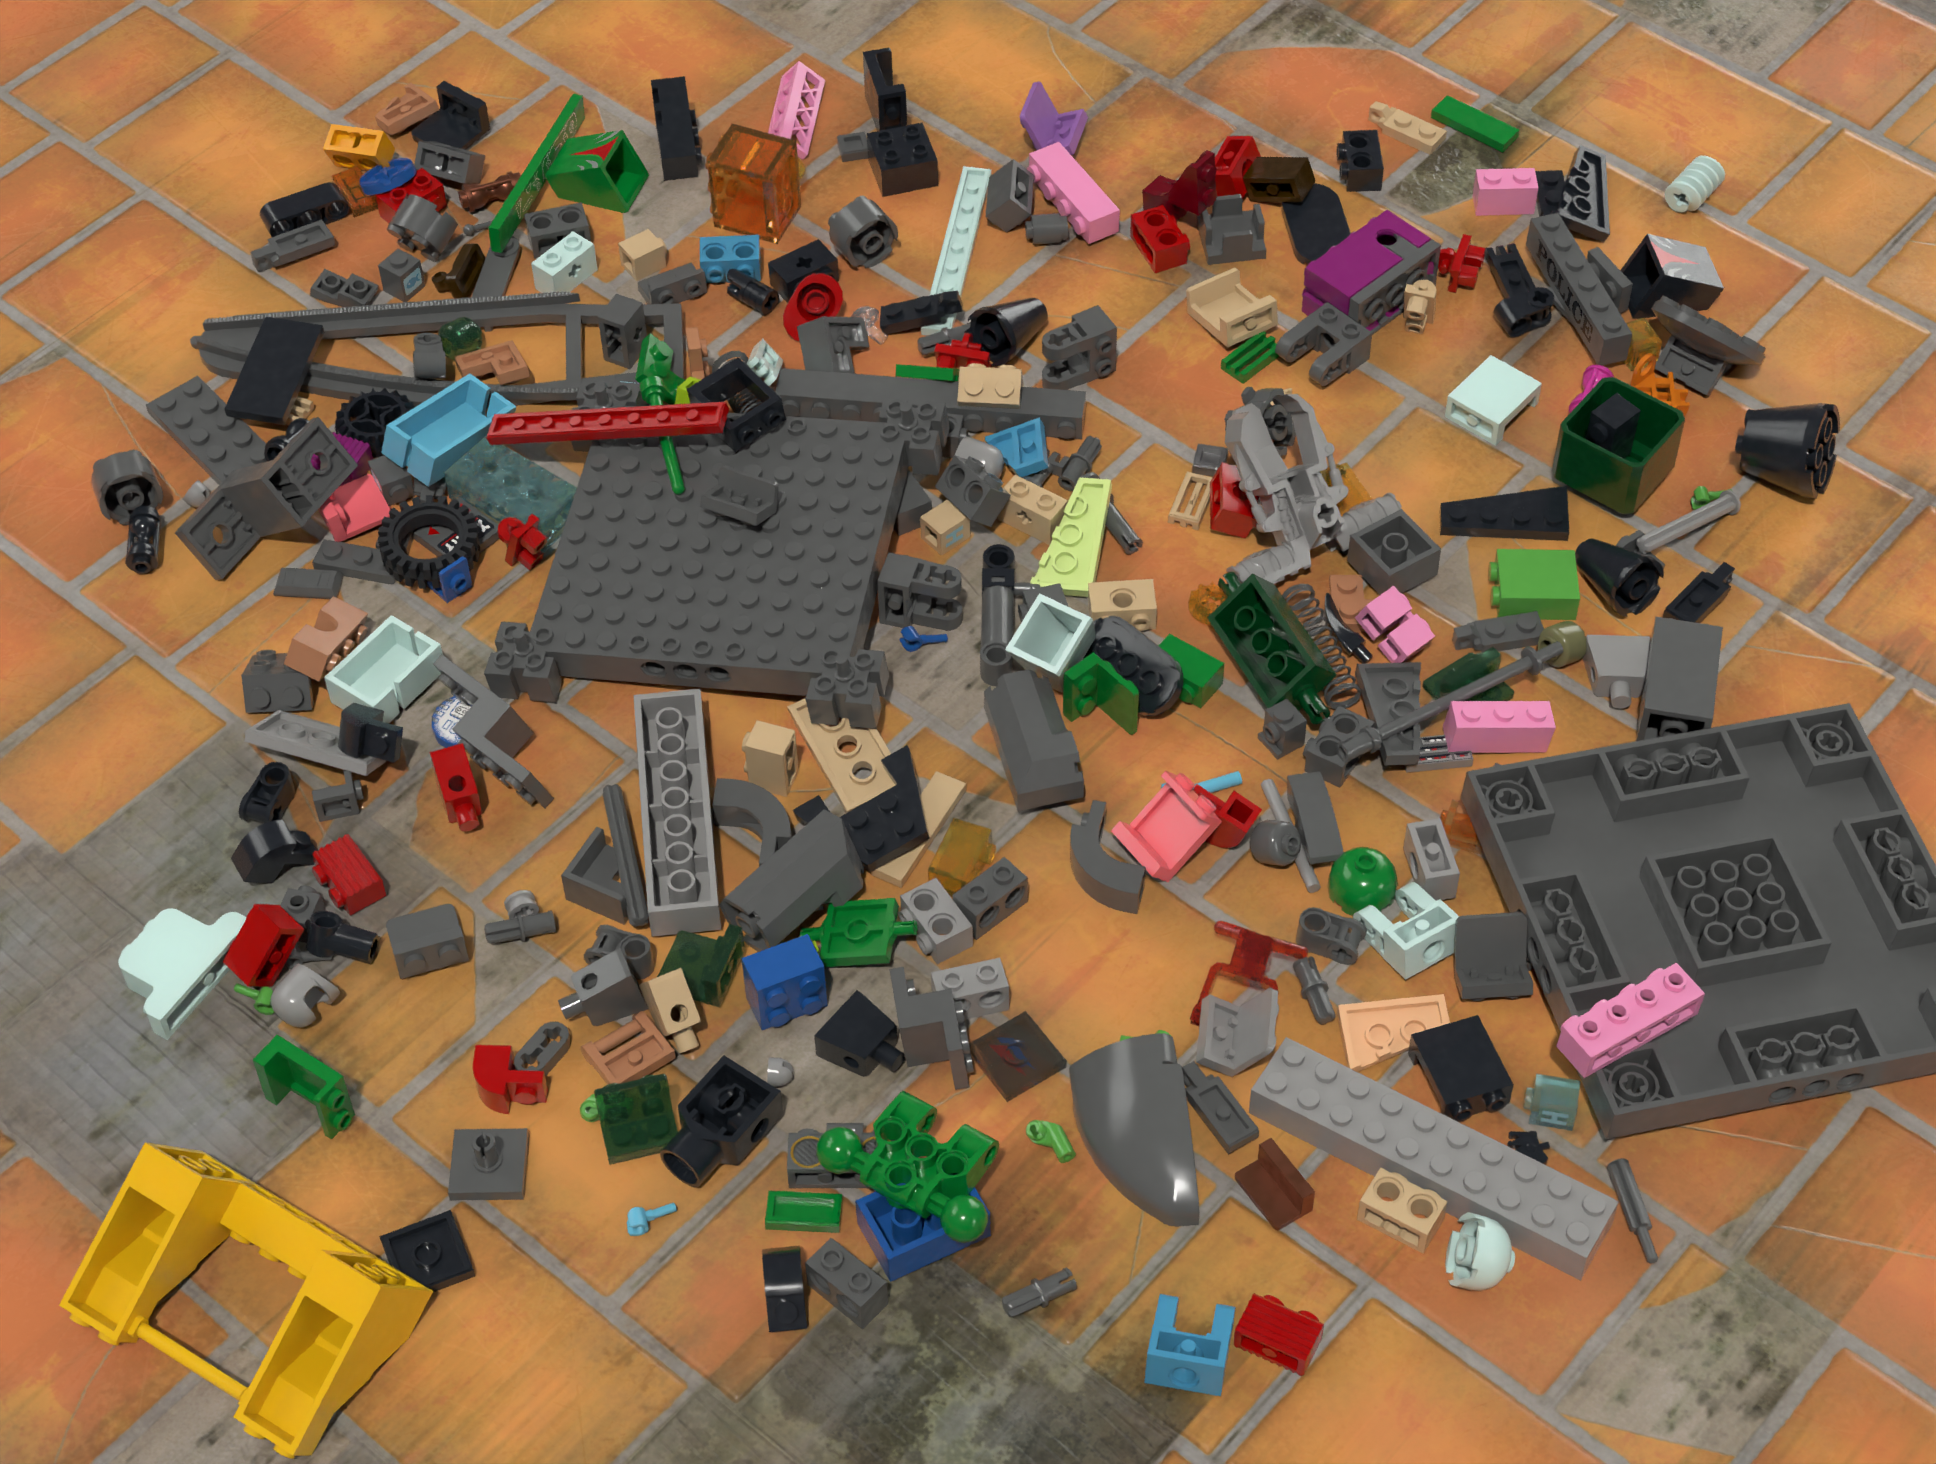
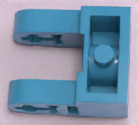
M1160 1294L1147 1352L1144 1383L1221 1396L1236 1307L1216 1304L1211 1334L1207 1333L1204 1336L1176 1331L1175 1328L1179 1297Z

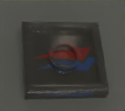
M1026 1011L969 1043L971 1058L1007 1102L1067 1067V1060Z

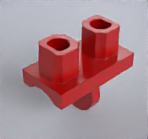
M1463 234L1456 253L1452 248L1440 250L1439 272L1442 274L1450 272L1452 276L1447 290L1449 292L1456 293L1459 285L1475 288L1479 268L1482 267L1486 248L1471 245L1472 236Z
M965 333L962 341L952 339L951 346L936 343L934 350L937 361L936 367L956 369L960 368V366L967 367L969 364L977 363L985 365L986 368H992L990 353L982 351V344L973 343L972 333Z
M533 513L528 517L525 525L522 521L513 517L501 520L498 525V537L501 541L508 544L505 561L511 567L519 561L527 569L531 570L543 559L544 553L540 550L546 544L547 537L538 530L540 519Z

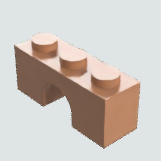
M333 596L320 609L315 626L312 627L306 624L292 638L284 665L320 682L328 672L340 663L341 658H345L351 653L355 643L361 644L368 630V627L364 626L368 613Z

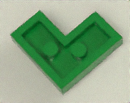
M650 333L642 340L635 380L641 383L642 380L650 376L660 377L663 379L666 388L664 401L669 405H673L676 401L677 387L685 379L670 371L673 350L664 341H660Z

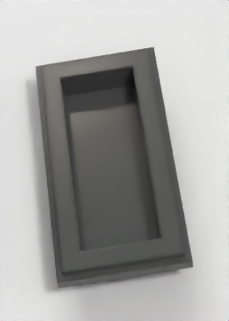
M282 567L273 594L274 596L331 599L334 596L337 598L343 573L333 570Z

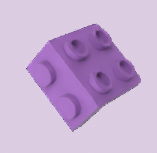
M1040 81L1034 82L1020 113L1022 127L1027 130L1036 150L1060 142L1070 155H1074L1088 119L1084 109L1058 114Z

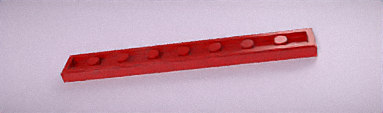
M726 402L494 414L486 439L490 445L717 434L723 433L729 407Z

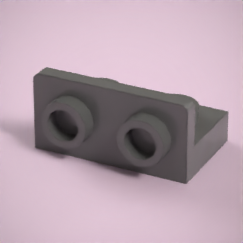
M692 262L637 282L638 291L647 304H677L707 293L705 272L702 268L696 270Z

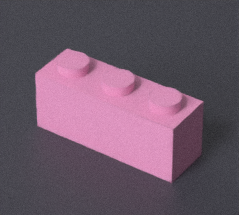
M1451 701L1443 724L1448 752L1471 751L1472 753L1547 752L1556 728L1549 701Z

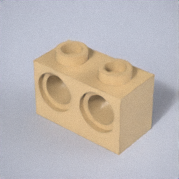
M1380 1167L1360 1200L1357 1220L1424 1254L1444 1221L1448 1201L1442 1199L1439 1194L1430 1189H1422L1409 1182L1401 1174L1389 1172ZM1388 1197L1394 1201H1384L1381 1198ZM1414 1214H1422L1427 1218H1418Z

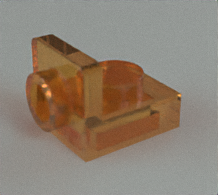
M1452 799L1449 811L1442 810L1440 816L1450 847L1481 855L1483 848L1469 815L1458 813L1459 801Z

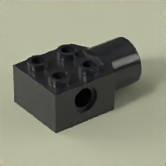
M723 1055L677 1105L681 1130L661 1150V1160L676 1178L692 1187H699L719 1163L738 1166L784 1115L781 1091Z

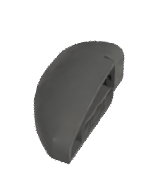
M1157 1033L1128 1038L1099 1048L1073 1063L1069 1068L1073 1113L1084 1145L1096 1166L1125 1198L1164 1224L1174 1227L1199 1225V1199L1183 1070L1182 1066L1177 1063L1173 1037L1165 1033Z

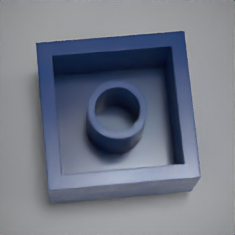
M808 934L741 958L746 999L761 1030L782 1026L789 1020L805 1014H814L821 1008L828 1006L824 965Z

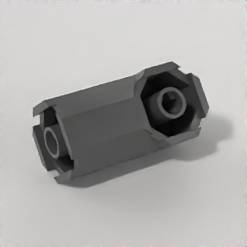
M1030 669L1003 674L997 679L998 686L992 690L991 686H989L984 691V709L1017 811L1084 797L1082 771L1078 772L1077 762H1080L1079 752L1072 731H1068L1065 727L1049 678L1042 675V679L1037 677L1036 672Z
M825 809L821 811L719 904L728 924L733 930L736 931L740 927L746 933L742 939L748 946L760 952L780 944L815 911L823 910L822 904L832 902L834 907L842 906L863 888L861 873L864 874V866L842 818Z

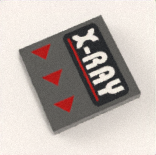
M459 497L456 499L459 501V506H467L469 514L473 513L475 516L481 544L480 554L500 539L497 534L498 524ZM442 525L422 526L413 531L414 539L437 557L450 552L457 544L459 538L452 529Z

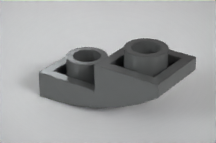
M324 269L312 285L310 296L342 307L364 306L370 302L377 292L379 285L353 273L346 279Z

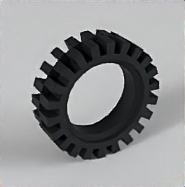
M426 495V503H420L419 496L412 498L413 506L409 507L407 502L404 501L399 504L401 512L393 508L389 511L390 518H383V527H379L378 543L383 565L386 566L389 575L394 574L396 581L401 582L405 579L406 586L413 587L417 580L419 589H426L427 582L432 581L433 589L440 588L439 572L462 556L468 561L469 571L474 568L473 561L478 562L481 544L475 516L473 513L469 514L467 506L462 505L460 507L459 501L452 499L448 504L446 496H439L438 502H434L433 495ZM427 525L446 526L452 529L459 537L457 544L450 552L432 559L413 558L400 548L402 540L410 531Z

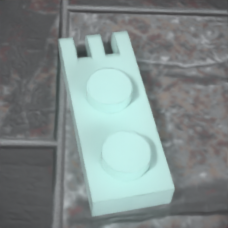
M762 339L754 346L747 365L761 379L764 378V382L770 386L777 379L784 360Z

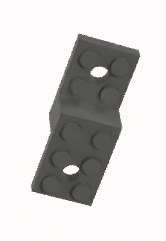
M441 654L433 663L441 673L438 679L452 690L451 694L464 705L467 703L472 705L452 728L461 739L457 744L463 743L465 751L477 765L484 770L488 768L492 771V775L506 787H509V785L516 790V794L525 802L532 805L535 801L543 808H546L554 798L530 771L513 759L514 755L533 735V731L508 703Z

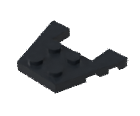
M907 745L881 759L884 769L895 786L840 817L845 824L864 868L869 872L930 839L913 758ZM818 795L793 809V813L797 821L804 825V823L808 824L824 809L827 811L829 809Z

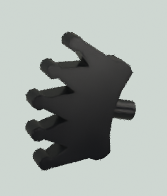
M1536 1131L1509 1132L1508 1138L1515 1140L1508 1141V1147L1544 1165L1547 1164L1548 1157L1543 1150L1550 1149L1549 1142L1539 1144Z

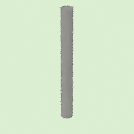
M1272 779L1264 780L1261 783V787L1276 821L1292 823ZM1301 843L1300 852L1294 861L1308 892L1314 893L1321 888V885Z

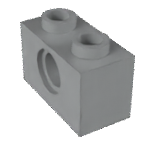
M1441 818L1408 823L1403 849L1415 883L1424 889L1435 901L1456 898L1460 872Z

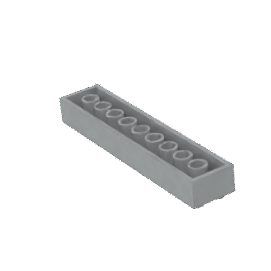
M1287 1037L1251 1089L1250 1114L1374 1177L1380 1167L1389 1172L1401 1174L1409 1182L1422 1189H1430L1439 1194L1442 1199L1448 1201L1446 1213L1458 1219L1467 1212L1497 1221L1505 1228L1513 1247L1580 1281L1613 1224L1619 1201Z

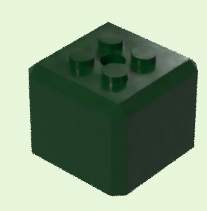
M1615 377L1602 378L1560 424L1552 467L1554 478L1621 514L1634 513L1675 467L1685 422L1683 412ZM1616 393L1641 410L1632 451L1624 459L1586 440L1591 412Z

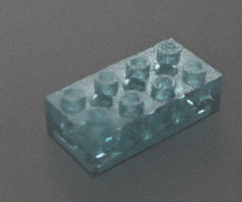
M486 435L444 472L449 498L456 500L461 497L498 525L501 520L509 517L517 518L525 525L528 517L533 513L540 519L538 530L547 537L546 544L540 550L544 553L561 537L577 487L504 445H490Z

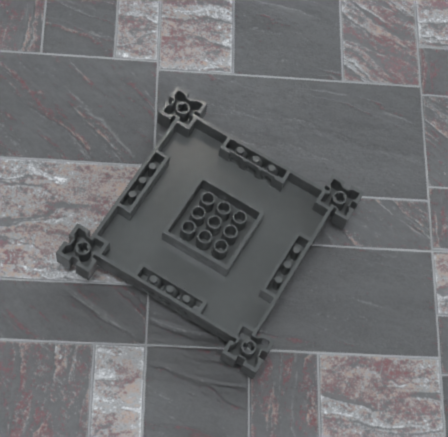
M582 380L576 396L578 407H573L572 410L647 406V402L642 399L639 388L640 383L617 382L613 389L607 388L606 381ZM883 399L879 415L880 422L786 416V420L777 427L767 431L736 452L717 434L672 436L685 486V491L681 495H676L672 491L659 437L571 441L574 451L588 452L586 462L530 632L526 623L501 621L495 639L497 652H491L484 672L490 691L500 698L518 699L521 691L528 692L529 698L532 701L556 702L562 684L560 676L802 695L806 696L805 700L810 720L813 724L837 725L839 718H848L850 727L876 729L882 708L879 696L884 697L889 672L884 651L864 650L863 647L878 591L877 580L886 560L909 466H912L913 474H939L943 457L941 446L945 447L950 428L946 403L920 401L918 407L913 408L908 400ZM728 413L727 418L733 422L744 414ZM723 466L778 483L776 513L757 526L745 525L738 519L729 516H718L713 511L700 507L701 495L718 485L719 469Z

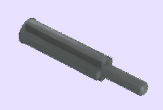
M1624 1158L1616 1159L1608 1164L1607 1169L1629 1229L1635 1235H1638L1647 1262L1655 1263L1658 1260V1256L1648 1232L1652 1228V1224L1629 1161Z

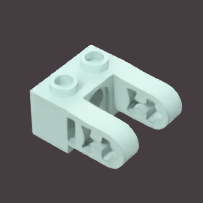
M1415 882L1401 887L1395 893L1400 909L1409 918L1405 922L1399 921L1393 924L1373 905H1368L1353 915V919L1360 921L1367 929L1364 939L1405 980L1455 953V921L1459 917L1441 899L1435 901Z

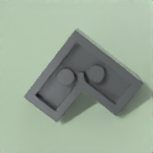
M823 316L797 326L805 370L855 374L850 350H862L869 347L864 318Z
M596 827L561 875L565 898L570 902L625 925L629 918L622 885L620 882H617L620 875L614 847L606 844L604 829Z

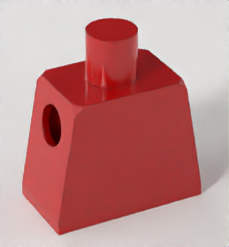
M463 743L430 752L436 784L449 823L457 822L461 831L475 829L479 825L477 816L482 814L478 790Z

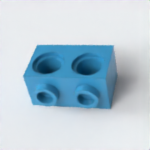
M759 235L700 237V268L705 272L706 283L730 282L727 279L729 269L732 268L761 281Z

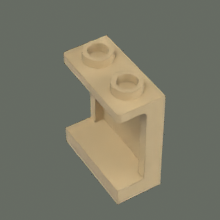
M1236 268L1209 278L1186 290L1188 314L1226 347H1230L1278 325L1277 300L1271 295L1257 299L1241 285L1240 271Z

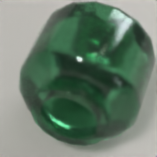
M456 318L439 329L438 335L441 337L445 356L452 360H455L454 357L481 349L482 331L470 318Z

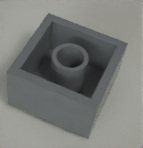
M1400 509L1350 535L1347 561L1379 595L1392 586H1395L1400 593H1403L1438 574L1441 548Z

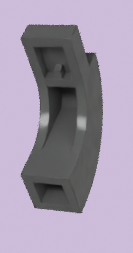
M717 778L713 799L715 826L741 827L755 833L762 840L759 859L760 867L791 839L790 821L787 812L773 794L756 784L736 779Z
M1093 800L1090 812L1083 813L1081 825L1072 824L1070 863L1072 872L1080 887L1097 902L1115 910L1138 914L1145 888L1146 867L1115 860L1102 849L1100 842L1106 824V802Z

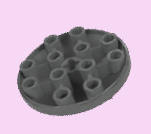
M1662 295L1661 299L1655 301L1651 308L1660 323L1671 334L1656 362L1655 369L1666 375L1668 372H1673L1675 380L1679 379L1685 382L1687 386L1707 396L1711 395L1728 363L1735 365H1762L1766 358L1764 354L1766 348L1746 336H1739V334L1733 332L1726 325L1710 317L1707 319L1696 310L1684 304L1679 305V303Z

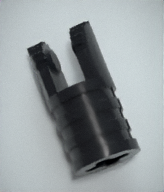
M733 268L729 269L727 279L732 284L727 286V293L730 296L753 307V309L764 315L774 310L779 299L778 291L742 271Z

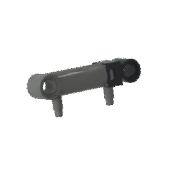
M1001 544L992 545L984 551L982 568L980 675L984 683L996 687L998 686V678L1003 674L1013 673V657L1005 649L1011 641L1014 632L1015 595H1023L1024 590L1040 587L1039 584L1015 582L1014 551L1010 547Z

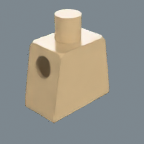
M676 969L639 984L657 1029L663 1036L672 1035L679 1054L699 1046L692 1025L701 1022L682 969ZM672 1008H676L680 1013L678 1022L673 1021L670 1012Z

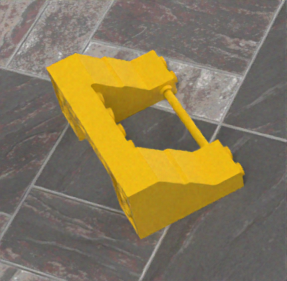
M145 1142L59 1306L71 1313L69 1318L73 1322L84 1327L92 1326L98 1330V1337L103 1341L118 1346L120 1342L136 1343L138 1338H141L239 1401V1407L233 1418L245 1425L243 1430L255 1438L268 1439L275 1444L273 1449L277 1453L294 1459L295 1456H309L313 1454L333 1414L371 1378L373 1372L409 1339L433 1291L207 1153L199 1150ZM229 1236L247 1245L253 1243L260 1248L258 1253L273 1262H279V1260L289 1265L287 1271L290 1274L305 1280L249 1387L239 1383L151 1327L148 1321L157 1302L191 1274L198 1263Z

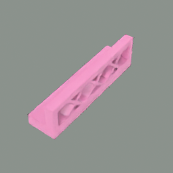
M800 61L781 78L764 147V152L771 157L775 156L784 147L802 160L808 155L825 79ZM805 78L815 85L814 89L809 88ZM801 97H805L809 108L805 107ZM797 115L801 116L805 126L801 127L796 117ZM792 134H796L801 145L791 139Z

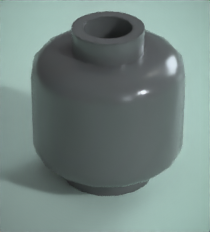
M1262 821L1254 828L1250 836L1251 852L1255 859L1261 863L1280 866L1288 865L1297 858L1300 852V833L1290 822Z

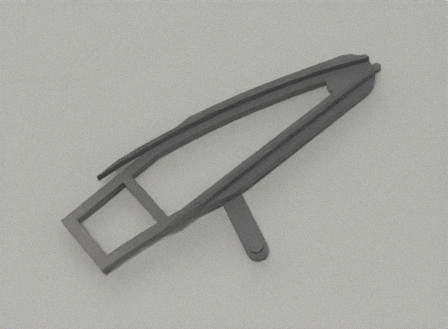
M514 236L511 237L502 253L493 252L490 246L472 297L246 314L215 319L208 318L203 322L205 331L202 335L193 336L190 339L191 346L199 349L201 360L210 372L221 377L238 379L265 316L323 325L325 333L322 339L459 329L460 333H467L468 328L484 327L485 332H490L493 326L556 322L566 323V380L525 385L486 384L491 388L486 409L489 407L491 394L495 391L512 404L523 405L559 400H576L582 380L606 381L607 388L612 389L615 376L636 378V372L583 378L582 324H599L598 316L607 305L565 304L580 301L578 293L566 291L505 295L520 253L518 239ZM681 303L643 304L645 324L664 323V342L673 350L670 371L685 379ZM312 362L299 392L349 400L350 396L359 397L360 391L366 394L370 393L372 388H374L376 392H381L386 387L389 393L397 390L400 395H407V398L416 407L455 382L414 379V377L376 373Z

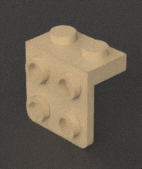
M977 363L969 364L967 367L960 366L958 406L1020 409L1021 387H1024L1022 369H1017L1012 365L986 368L985 365Z

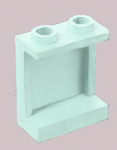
M1490 355L1448 395L1445 418L1496 446L1503 439L1505 426L1527 404L1532 407L1538 404L1542 383Z

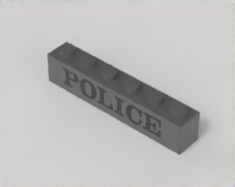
M1559 213L1531 218L1526 246L1597 365H1607L1627 360L1632 332Z

